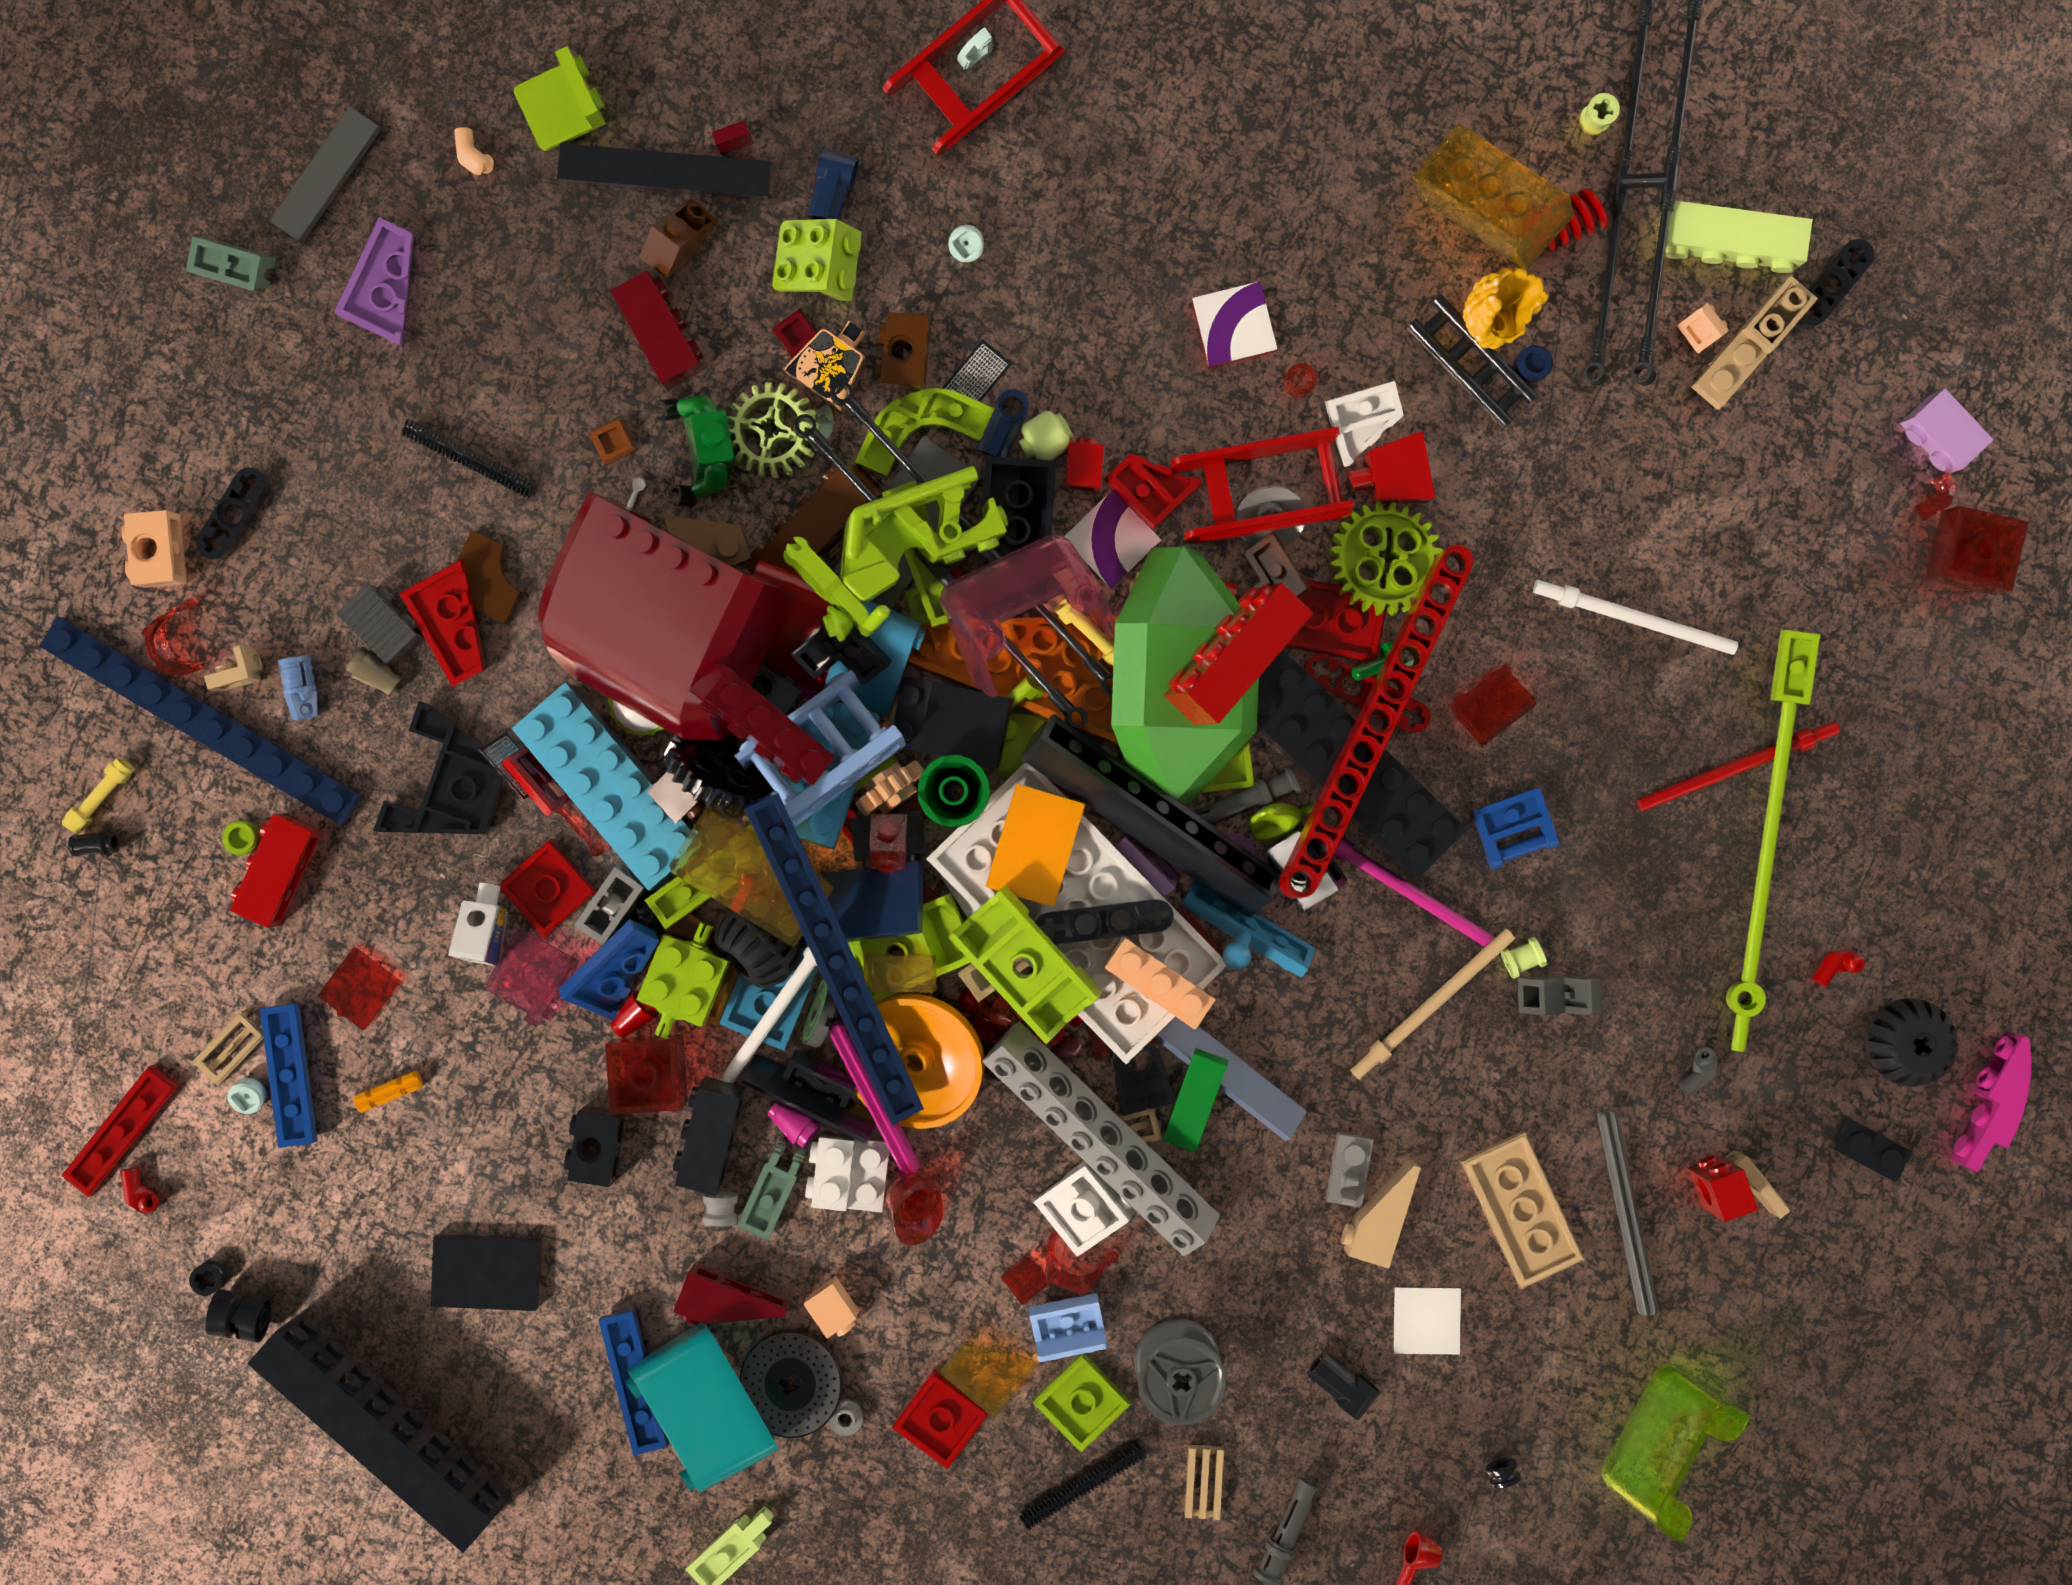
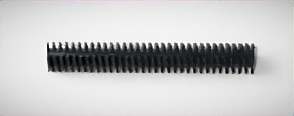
M409 418L405 421L402 429L403 437L406 436L407 439L409 438V440H413V442H417V444H421V446H425L429 450L433 449V452L437 451V454L441 453V456L445 455V458L449 457V460L461 466L464 465L465 468L468 467L469 470L472 469L473 472L476 471L477 474L480 473L481 476L484 475L485 478L488 477L489 480L492 479L493 482L496 481L497 484L499 483V485H503V487H507V489H511V491H515V493H519V495H523L527 499L531 497L535 481L531 483L532 480L529 479L527 481L528 478L526 477L523 479V475L520 476L519 473L516 474L515 471L512 472L507 467L504 469L503 465L487 457L485 458V456H481V454H477V452H473V450H469V448H465V446H461L459 443L457 445V442L454 441L453 443V440L417 422L414 423L413 420L409 422Z
M1136 1439V1445L1134 1442H1132V1447L1128 1444L1129 1449L1124 1446L1125 1451L1121 1448L1122 1453L1120 1454L1117 1451L1118 1456L1113 1453L1114 1458L1110 1455V1461L1108 1458H1106V1463L1102 1460L1103 1465L1099 1462V1467H1097L1095 1464L1096 1469L1094 1470L1091 1467L1092 1472L1087 1469L1088 1474L1084 1471V1477L1080 1474L1081 1479L1076 1476L1077 1481L1073 1478V1483H1071L1069 1480L1070 1485L1068 1486L1065 1483L1066 1488L1061 1485L1062 1490L1058 1487V1493L1054 1490L1055 1495L1050 1492L1051 1497H1049L1047 1494V1500L1043 1497V1502L1039 1499L1040 1504L1035 1501L1036 1506H1034L1032 1503V1509L1028 1506L1029 1511L1024 1508L1025 1513H1023L1021 1510L1020 1520L1028 1530H1031V1527L1039 1525L1038 1522L1042 1523V1520L1045 1521L1046 1518H1050L1049 1515L1053 1516V1513L1057 1514V1511H1061V1508L1065 1509L1064 1506L1068 1507V1504H1072V1501L1076 1502V1499L1079 1500V1496L1083 1498V1494L1091 1493L1090 1489L1094 1491V1487L1102 1486V1483H1106L1105 1480L1109 1481V1478L1117 1477V1474H1121L1120 1471L1124 1472V1469L1128 1470V1467L1131 1468V1464L1136 1465L1135 1462L1139 1463V1460L1146 1459L1147 1453Z

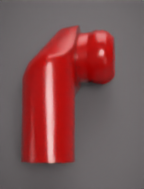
M1850 949L1832 951L1824 957L1812 975L1811 980L1827 988L1836 973L1851 971L1855 974L1861 972L1865 967V959L1856 951Z

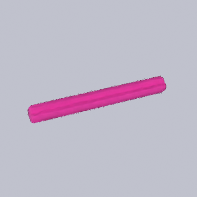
M843 1020L835 1021L829 1026V1035L901 1174L909 1176L916 1173L920 1163L899 1122L892 1125Z

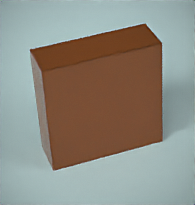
M621 418L589 432L605 466L637 452V448Z

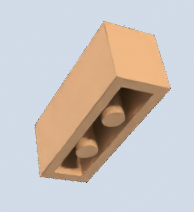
M1124 936L1103 965L1105 969L1195 1030L1216 1000Z

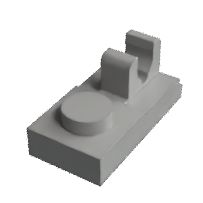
M1337 1132L1326 1202L1361 1208L1374 1142L1372 1138Z

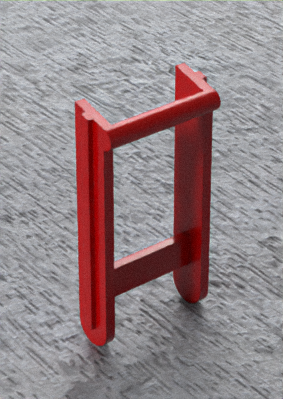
M982 0L893 74L884 84L883 91L887 96H891L913 78L953 125L932 147L936 155H941L948 149H951L1064 55L1066 50L1024 0ZM1004 2H1007L1046 50L970 112L931 63Z
M1339 427L1186 454L1172 459L1170 462L1171 468L1175 472L1204 468L1214 525L1187 531L1184 534L1185 543L1200 544L1327 520L1339 521L1349 517L1352 514L1351 510L1355 507L1354 501L1342 500L1331 446L1340 433ZM1318 448L1329 504L1239 521L1235 520L1225 464Z

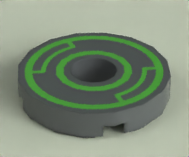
M824 979L821 980L815 991L803 1030V1043L816 1048L820 1047L830 1031L827 1024L830 1017L833 1018L837 1011V1007Z

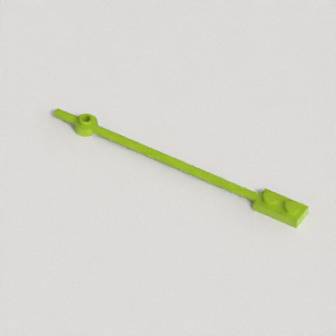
M1780 630L1770 700L1782 702L1742 978L1741 981L1732 984L1726 994L1728 1007L1736 1013L1731 1050L1746 1051L1750 1018L1759 1014L1766 1003L1765 993L1756 984L1790 749L1797 704L1810 705L1821 634ZM1747 992L1748 1000L1741 1004L1739 996L1741 993Z

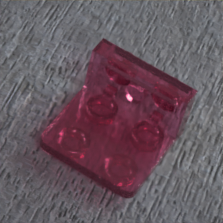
M520 929L513 934L486 982V989L526 1012L524 1021L537 1027L546 1021L551 1022L561 1005L557 1002L560 998L558 989L575 973V969L580 961L528 931Z

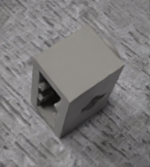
M624 865L616 866L574 926L601 945H604L626 923L637 907L639 900L645 896L648 890L631 870Z

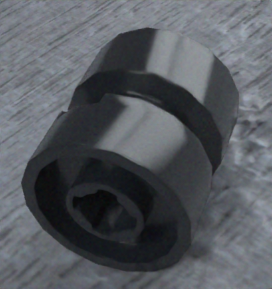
M219 1289L213 1295L207 1310L205 1321L207 1335L230 1338L236 1334L238 1340L255 1343L261 1342L270 1324L272 1300L268 1296L248 1294L243 1298L240 1292Z

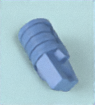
M311 655L278 660L284 696L294 721L318 717L317 687L315 685V676L313 675V666L311 665Z

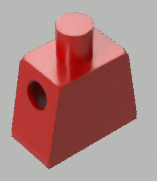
M1423 431L1368 451L1364 455L1366 468L1351 470L1347 473L1351 492L1370 489L1373 504L1377 501H1380L1381 504H1390L1392 501L1395 504L1427 503L1436 498Z

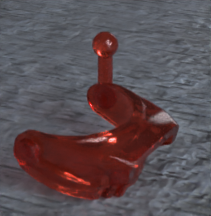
M187 598L184 603L166 609V614L154 619L141 632L143 636L145 635L146 651L154 662L153 666H157V669L163 673L186 675L205 668V660L194 663L180 658L169 645L166 635L167 624L172 616H176L186 609L193 610L196 607V601L192 598Z
M1052 1229L1045 1245V1279L1084 1296L1099 1279L1105 1267H1109L1111 1263L1117 1262L1118 1254L1115 1251H1107L1099 1268L1092 1274L1083 1276L1070 1274L1062 1268L1056 1258L1055 1244L1059 1233Z

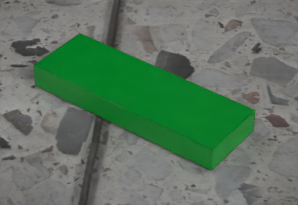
M1195 1048L1163 1141L1196 1153L1227 1068L1228 1059Z

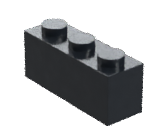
M706 1076L699 1087L693 1086L688 1101V1107L693 1108L691 1119H685L680 1134V1139L685 1140L683 1152H677L672 1168L673 1172H677L675 1186L712 1196L717 1195L723 1183L746 1087Z

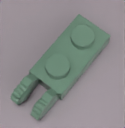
M780 1137L770 1160L766 1161L737 1224V1227L769 1241L799 1176L797 1172L808 1150L801 1146L796 1150L789 1170L777 1165L787 1147L788 1140Z

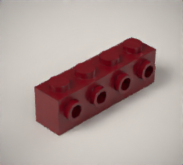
M712 661L690 690L691 693L701 700L699 706L705 712L716 719L721 716L729 723L726 728L742 741L748 738L756 745L753 750L769 763L773 760L782 766L780 773L795 784H798L801 780L813 786L835 757L729 667Z

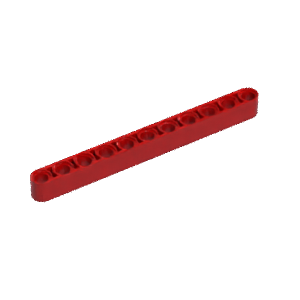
M1452 545L1438 554L1433 560L1281 873L1279 886L1282 893L1287 897L1293 899L1304 898L1314 894L1472 569L1473 555L1465 546ZM1447 556L1457 560L1459 564L1458 572L1452 571L1448 567L1446 562ZM1432 587L1442 591L1444 595L1443 603H1438L1433 599L1431 595ZM1418 618L1427 622L1429 626L1427 635L1421 634L1417 630L1416 620ZM1402 650H1407L1412 654L1414 662L1411 667L1402 662L1400 656ZM1387 681L1397 685L1399 691L1397 698H1392L1386 693L1385 685ZM1371 713H1377L1382 717L1383 728L1381 730H1376L1371 726L1369 719ZM1357 744L1363 745L1368 751L1366 762H1360L1356 759L1354 748ZM1341 776L1348 777L1352 782L1353 788L1349 795L1344 794L1339 788L1338 782ZM1326 808L1334 810L1337 815V822L1334 827L1328 826L1323 820V812ZM1310 840L1317 841L1321 846L1322 853L1318 859H1313L1307 852V845ZM1295 872L1301 873L1306 879V887L1301 892L1296 891L1291 884V879Z

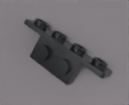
M796 1049L786 1068L759 1054L754 1055L742 1077V1084L863 1143L869 1141L876 1126L868 1108L850 1100L856 1087L851 1076Z

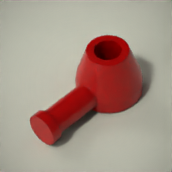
M1413 1531L1408 1536L1404 1547L1405 1564L1393 1585H1411L1418 1569L1438 1567L1442 1560V1547L1429 1536Z

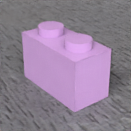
M1946 388L1930 394L1900 422L1906 429L1905 433L1908 439L1914 444L1922 446L1930 455L1931 463L1937 469L1945 471L1947 474L1963 469L1994 440Z

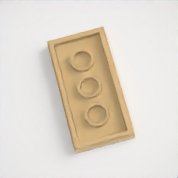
M1521 1131L1460 1160L1516 1282L1521 1289L1585 1260L1526 1132Z

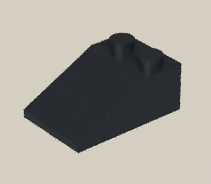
M903 676L893 725L903 735L906 743L903 749L940 757L962 755L972 759L979 765L999 769L1014 699Z

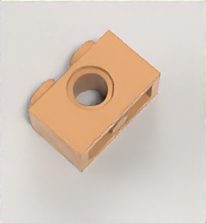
M168 510L124 514L125 524L122 525L121 533L123 541L127 545L128 559L125 561V572L128 579H130V584L144 588L187 584L181 514ZM155 541L157 545V551L155 555L150 558L148 555V547L152 542Z

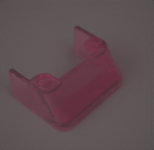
M1058 534L1047 535L949 582L941 591V606L974 685L991 698L997 696L998 693L985 662L997 657L1004 649L1006 640L1000 623L1064 593L1068 604L1073 609L1079 612H1088L1091 621L1103 633L1112 638L1115 637V621L1102 587L1069 539Z

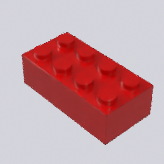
M1283 583L1269 586L1265 584L1260 588L1255 589L1252 587L1246 591L1238 601L1239 609L1233 615L1228 614L1217 624L1215 627L1217 634L1209 643L1207 641L1203 642L1193 652L1191 657L1194 661L1186 670L1180 669L1169 680L1168 685L1170 688L1163 696L1194 725L1219 724L1313 615V612Z

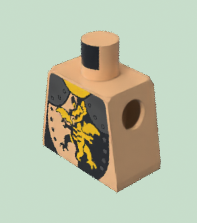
M849 321L838 337L823 328L786 365L784 371L795 382L826 403H829V405L841 413H844L846 408L844 406H837L831 400V391L836 383L843 381L850 384L854 392L867 362L865 357L855 349L866 333ZM839 389L835 392L840 399L848 397V393L844 389Z

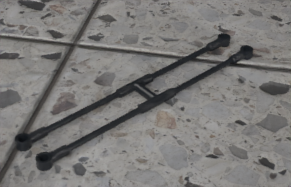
M1640 0L1637 22L1639 26L1623 149L1619 151L1611 210L1613 221L1597 336L1593 339L1590 363L1583 371L1585 380L1595 386L1602 385L1608 378V370L1604 367L1608 342L1605 337L1622 215L1626 212L1629 189L1662 187L1659 208L1661 219L1645 334L1641 338L1638 363L1631 370L1632 379L1642 386L1652 384L1656 378V370L1652 367L1656 342L1653 336L1670 214L1674 211L1679 165L1682 154L1680 142L1697 22L1700 20L1703 0H1688L1686 13L1688 25L1671 146L1667 149L1665 170L1660 173L1631 174L1634 154L1632 142L1648 27L1652 24L1653 7L1656 1ZM1600 369L1599 376L1592 379L1594 370ZM1643 369H1648L1647 376L1640 379V372Z
M843 381L836 383L831 391L833 403L837 406H844L861 425L864 424L919 484L927 482L926 477L871 419V414L853 396L851 385ZM839 389H844L847 391L848 397L840 399L835 392ZM808 414L798 416L794 423L795 434L799 438L807 439L824 458L828 457L869 502L877 500L878 498L834 452L835 448L817 430L815 419ZM804 421L808 422L811 425V430L804 432L800 430L798 424ZM960 512L958 524L962 532L973 528L974 525ZM976 547L964 552L966 555L964 559L945 565L944 561L942 563L940 561L935 563L929 562L917 548H912L915 551L914 555L917 556L957 601H962L1048 694L1047 698L1065 716V723L1075 730L1084 727L1088 722L1086 710L1081 707H1075L1058 688L1055 689L967 595L968 591L952 575L978 548ZM995 548L981 552L980 554L988 560L993 568L997 567L1080 656L1084 661L1083 665L1100 682L1101 691L1106 696L1111 697L1113 691L1108 689L1106 683L1108 679H1113V673L1111 674L1093 654L1090 655L1004 563V558ZM1074 712L1079 713L1082 717V723L1079 725L1071 721V714Z

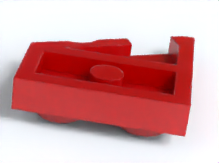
M1132 453L1104 479L1152 530L1202 484L1201 480L1196 477H1185L1172 472V468L1161 464H1151L1147 459Z

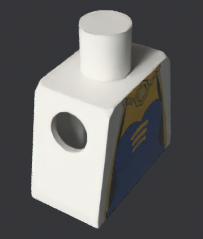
M479 883L476 901L463 900L449 956L463 961L499 967L508 911L497 906L500 886ZM485 916L484 923L480 925L481 919Z

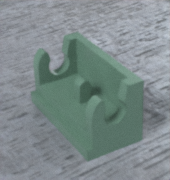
M192 236L186 271L247 290L257 291V288H267L270 285V281L264 279L267 268L272 269L275 267L277 257L213 238Z

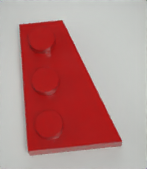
M459 560L399 593L452 687L486 670L465 560Z

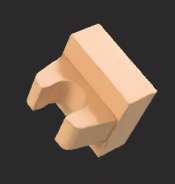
M1708 302L1677 325L1697 353L1729 331L1726 321H1722L1714 311L1716 308L1713 305H1709Z

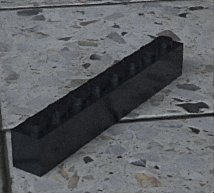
M1052 714L1032 735L1020 757L1021 760L1250 918L1273 900L1279 885L1280 872L1063 720Z

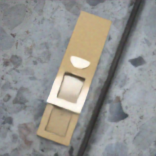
M1789 276L1708 364L1709 367L1691 387L1717 410L1722 408L1762 360L1779 345L1818 298L1793 276Z

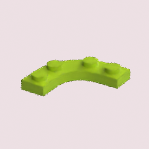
M926 388L895 399L879 413L874 422L900 450L911 434L921 428L930 426L948 428L980 443L995 409L952 390ZM869 430L855 463L888 478L896 458Z

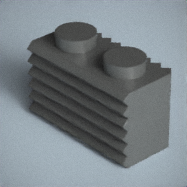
M365 584L336 614L384 663L396 665L424 636L417 629L418 625L411 613L407 610L401 613L393 605L396 598L389 590L382 585L377 588L376 586Z

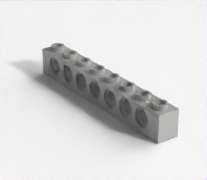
M1020 1021L999 1037L982 1062L1178 1252L1186 1256L1204 1245L1212 1233L1220 1214Z

